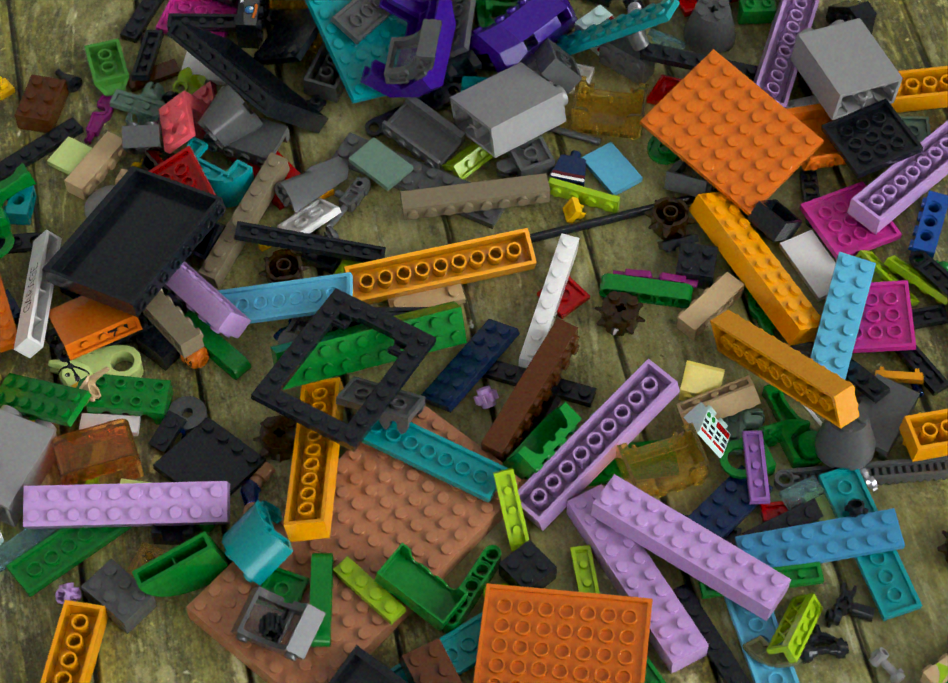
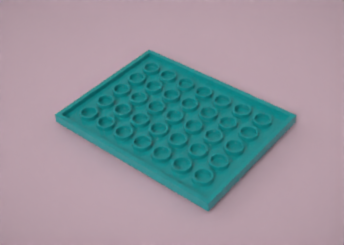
M305 0L352 104L386 96L361 83L363 69L365 66L371 67V63L375 59L386 64L391 37H405L408 22L392 14L360 43L355 44L331 21L332 17L352 0ZM401 50L396 51L393 68L398 67Z

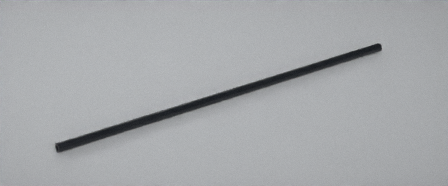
M686 195L678 198L688 205L692 204L696 197ZM654 203L529 234L531 242L534 243L561 236V233L570 234L643 216L645 211L653 209Z

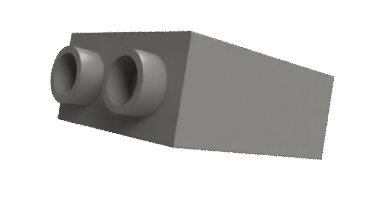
M860 18L846 22L837 20L827 27L816 30L807 28L796 36L790 60L831 120L838 119L884 99H887L890 104L894 103L903 78Z
M520 62L451 96L450 101L454 125L496 158L566 122L564 106L568 104V96L560 85L554 86L541 77L539 70L533 71Z
M2 405L0 408V522L15 527L23 515L24 486H40L62 450L56 434L57 428L51 422L39 419L32 422L24 419L18 410L8 405Z

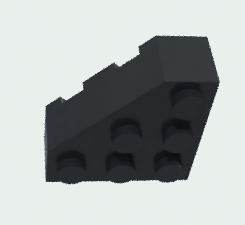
M850 0L828 6L826 21L828 24H832L837 20L846 22L860 18L872 34L877 13L869 1L850 2Z

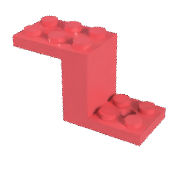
M209 81L193 94L184 90L159 108L165 152L171 154L193 137L200 140L204 138L206 132L197 122L217 94L216 83Z

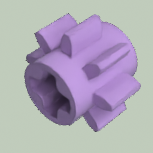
M484 386L476 390L477 395L473 396L476 405L482 406L483 409L496 405L495 399L499 398L496 389Z
M74 582L59 585L60 589L55 594L56 601L59 604H64L65 600L78 602L81 599L80 588L74 587Z

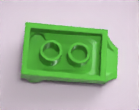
M119 38L84 46L94 85L105 96L114 95L116 89L125 91L130 77Z

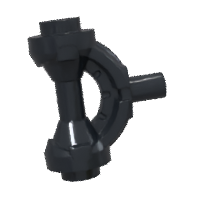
M816 624L812 631L813 634L810 635L800 655V659L803 664L812 662L818 655L826 654L835 656L837 659H844L846 654H849L848 643L843 638H836L827 632H821L820 626ZM820 643H821V644H827V645H828V646H823V647H815L816 645H818V644H820Z

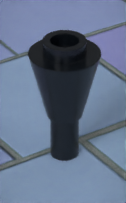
M60 69L56 70L55 75L66 80L67 88L70 92L74 93L81 88L82 79L80 77L64 73Z

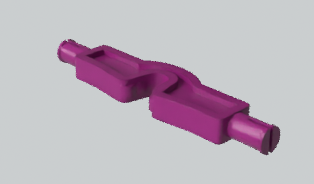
M102 94L97 101V108L103 110V112H92L86 127L87 135L84 139L86 144H91L94 136L98 137L103 125L111 119L113 107H110V101L113 95L105 96Z
M613 270V274L687 283L694 288H697L698 280L686 279V276L662 272L659 278H654L651 271Z

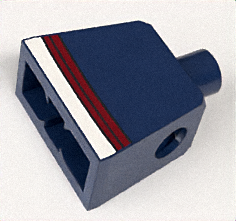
M576 150L571 151L570 156L563 154L558 159L550 177L584 187L586 160L581 158V153Z

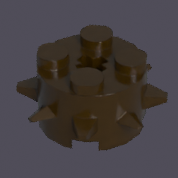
M669 196L655 200L653 209L645 211V215L651 218V225L648 229H652L662 240L684 236L687 226L695 224V220L689 217L690 206H687L679 198L677 200L676 197L669 199Z
M280 249L274 251L272 256L263 258L265 270L259 272V275L266 276L268 283L304 279V271L310 269V266L303 265L301 260L302 253L298 252L295 254L289 249Z
M610 292L606 295L602 306L595 307L601 313V318L596 324L597 326H604L606 331L612 336H624V333L632 335L638 326V322H645V319L639 316V310L644 305L643 303H638V299L628 293Z
M282 415L267 417L260 423V436L253 438V441L261 443L262 450L260 456L268 455L272 460L278 462L289 460L293 455L297 422Z

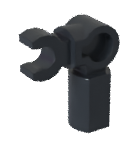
M844 582L841 586V594L836 601L837 609L842 610V616L852 614L851 616L872 622L876 608L857 602L852 603L857 586L854 585L853 590L848 591L845 588L846 583Z

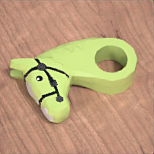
M128 345L101 347L68 362L60 360H49L48 366L52 367L50 372L59 374L61 383L65 386H72L84 377L91 376L105 367L110 369L105 373L107 375L141 378L144 372L140 353L134 347ZM122 361L133 363V366L126 371H116L113 369L116 364Z

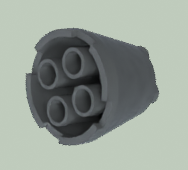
M699 0L696 3L685 24L683 33L684 41L691 47V51L708 55L713 49L718 53H722L726 50L729 51L734 46L736 29L729 0Z
M227 84L220 88L197 122L220 149L258 130L263 125L262 121L252 112L245 101Z
M861 405L858 406L859 417L843 428L837 427L826 419L821 424L815 437V451L819 459L831 468H849V471L864 467L872 460L876 441L869 415Z

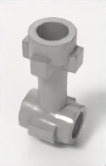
M883 647L875 649L870 654V663L876 668L881 665L891 675L889 680L892 683H900L906 677L901 668L897 670L887 660L889 653Z

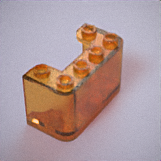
M117 419L59 435L51 441L62 485H83L85 480L112 474L122 470L123 476L126 479L135 480L144 476L131 427L126 419Z

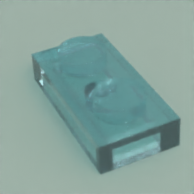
M812 475L780 491L779 496L787 509L791 510L813 498L823 495L825 491L815 475Z

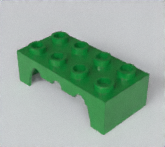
M739 0V9L736 16L738 24L771 23L777 11L774 0Z
M104 374L95 384L100 390L101 397L94 402L89 401L86 408L87 412L92 414H101L103 411H109L111 414L128 413L133 416L145 414L151 417L156 425H160L172 402L173 388L171 380Z
M564 402L544 418L502 465L508 469L513 468L514 474L519 478L523 479L525 477L528 479L534 473H537L544 466L543 463L556 453L557 447L560 448L568 440L569 434L572 435L579 428L577 424L582 418Z
M403 542L379 569L374 580L438 631L444 628L465 602L468 592L460 586L456 589L449 587L443 579L432 574L426 566L416 562L412 557L411 549Z

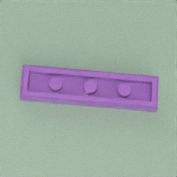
M762 430L742 431L749 504H770Z

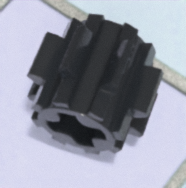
M268 612L260 618V624H258L259 633H262V637L266 640L274 641L283 635L285 622L278 613Z

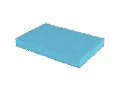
M612 142L582 157L586 160L588 170L609 194L616 196L643 180V177Z

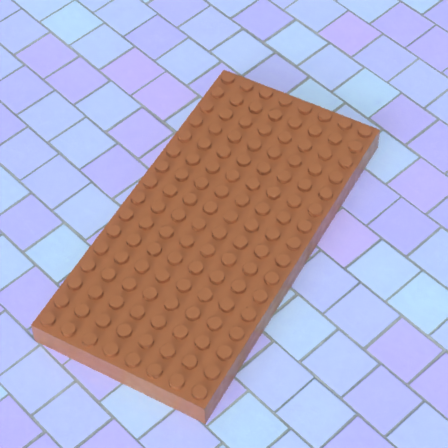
M427 406L411 420L412 423L502 465L500 460L483 451L481 446ZM361 442L355 452L348 449L338 459L330 538L290 542L293 552L279 568L302 575L311 580L312 553H333V569L348 556L375 580L379 569L403 542L411 549L412 557L416 562L422 563L432 574L444 579L503 519L497 491L488 503ZM515 475L519 489L527 480ZM284 511L281 514L283 519L278 524L273 522V526L278 533L288 539L284 528ZM234 561L186 606L190 620L266 683H329L356 645L371 655L412 612L410 608L399 601L406 608V612L390 625L333 573L331 646L310 647L304 659L292 661L282 654L263 648L250 641L243 643L235 638V634L231 633L252 588L259 586L254 581L249 582L243 576L244 572ZM310 582L300 603L310 604ZM255 603L243 629L262 637V633H259L258 629L260 618L268 612L278 613L279 616H281L282 612ZM296 615L282 644L287 645L300 616Z

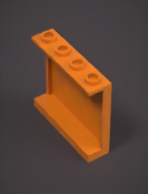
M820 103L787 109L824 140L823 144L801 165L804 171L846 165V162L822 131V125L833 120H831Z
M85 296L75 298L49 311L48 318L64 345L70 361L142 330L138 317ZM117 328V331H116V333H115V336H114V332L108 333V331Z

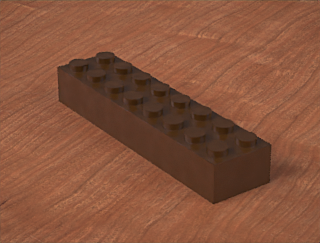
M559 318L556 319L481 442V449L493 455L503 463L523 442L524 434L526 432L529 433L533 426V419L540 415L543 408L542 404L544 401L547 402L552 394L551 389L560 382V374L563 370H567L571 356L576 355L580 345H578L580 336H578V327Z

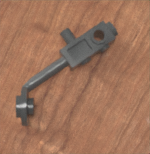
M357 177L346 192L338 189L335 191L334 196L340 198L339 208L341 213L329 220L325 226L326 232H324V236L339 239V235L336 230L334 231L333 227L346 211L352 213L360 205L363 198L368 195L371 190V181L367 177Z

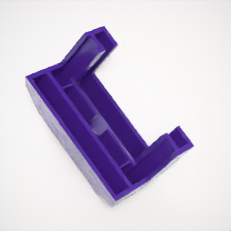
M380 0V8L408 22L405 37L417 33L422 28L423 19L442 20L433 69L429 70L422 79H410L408 83L386 84L384 76L386 64L375 59L372 61L371 67H364L361 83L390 98L420 97L443 86L456 29L452 1ZM417 48L401 50L398 67L405 66L414 61Z
M519 0L518 5L508 8L506 10L507 13L494 19L495 22L490 26L474 28L471 31L469 50L472 49L476 56L488 54L498 73L520 62L528 66L535 60L534 53L547 38L556 44L559 37L564 34L568 35L574 29L578 18L568 0Z

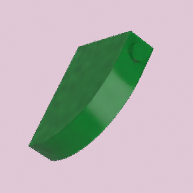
M204 531L132 571V574L139 589L144 593L157 597H169L193 592L209 585L230 563L225 553Z

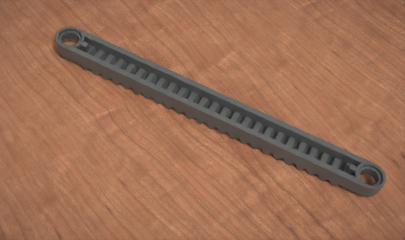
M948 456L912 462L911 459L869 462L863 468L880 485L884 483L890 485L893 482L896 484L900 482L907 483L908 481L914 483L916 480L919 482L932 479L937 481L940 478L946 480L948 478ZM816 466L782 469L776 472L774 485L780 491L800 490L804 492L805 490L812 491L818 488L821 490L822 486L818 476L839 469V467ZM787 477L790 482L782 484L779 478Z

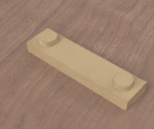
M457 284L388 299V306L431 307L451 301L463 304L466 303V298L462 285Z

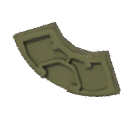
M761 635L744 643L742 647L754 660L767 666L786 668L801 663L799 657L797 663L790 664L783 652L769 655L766 649L770 642L766 641Z

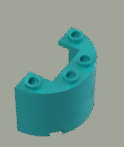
M196 137L190 139L187 146L192 148L216 196L222 197L225 207L238 206L254 180L253 168L237 159L227 171H224L200 158L208 149L207 143Z
M257 500L222 537V544L226 549L225 555L234 561L244 572L243 576L249 582L254 581L259 586L293 552L290 540L278 533L272 523L273 521L278 524L283 519L280 509L265 500L261 502Z

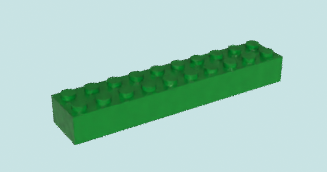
M455 301L394 316L436 337V343L429 352L467 343L462 308ZM364 324L348 327L344 331L340 329L328 332L283 390L394 362L397 360V357L387 353L390 345H394L395 340ZM292 342L270 347L274 365Z

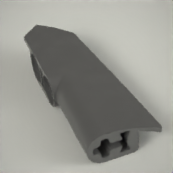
M338 156L311 166L302 174L276 183L275 192L285 207L292 205L294 213H297L347 180L349 161Z

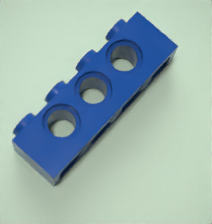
M929 190L928 196L923 197L921 208H924V210L919 211L917 222L920 223L919 226L915 225L912 236L916 237L915 240L911 239L908 250L911 253L921 250L933 258L948 208V195Z

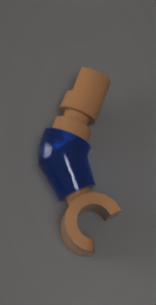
M265 462L254 473V476L246 479L241 487L240 493L245 506L243 508V515L259 500V493L263 484L275 472V468L268 462Z

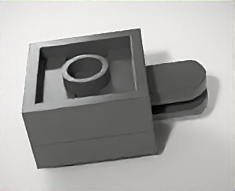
M539 135L508 151L507 158L497 162L496 172L501 178L515 174L517 177L544 173L548 176L555 167V159L542 135Z

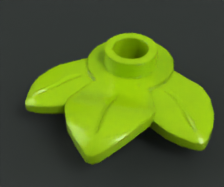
M186 67L179 72L178 80L173 84V92L180 94L182 91L178 89L180 86H184L186 92L193 94L205 85L206 77L197 74L192 75L191 68Z

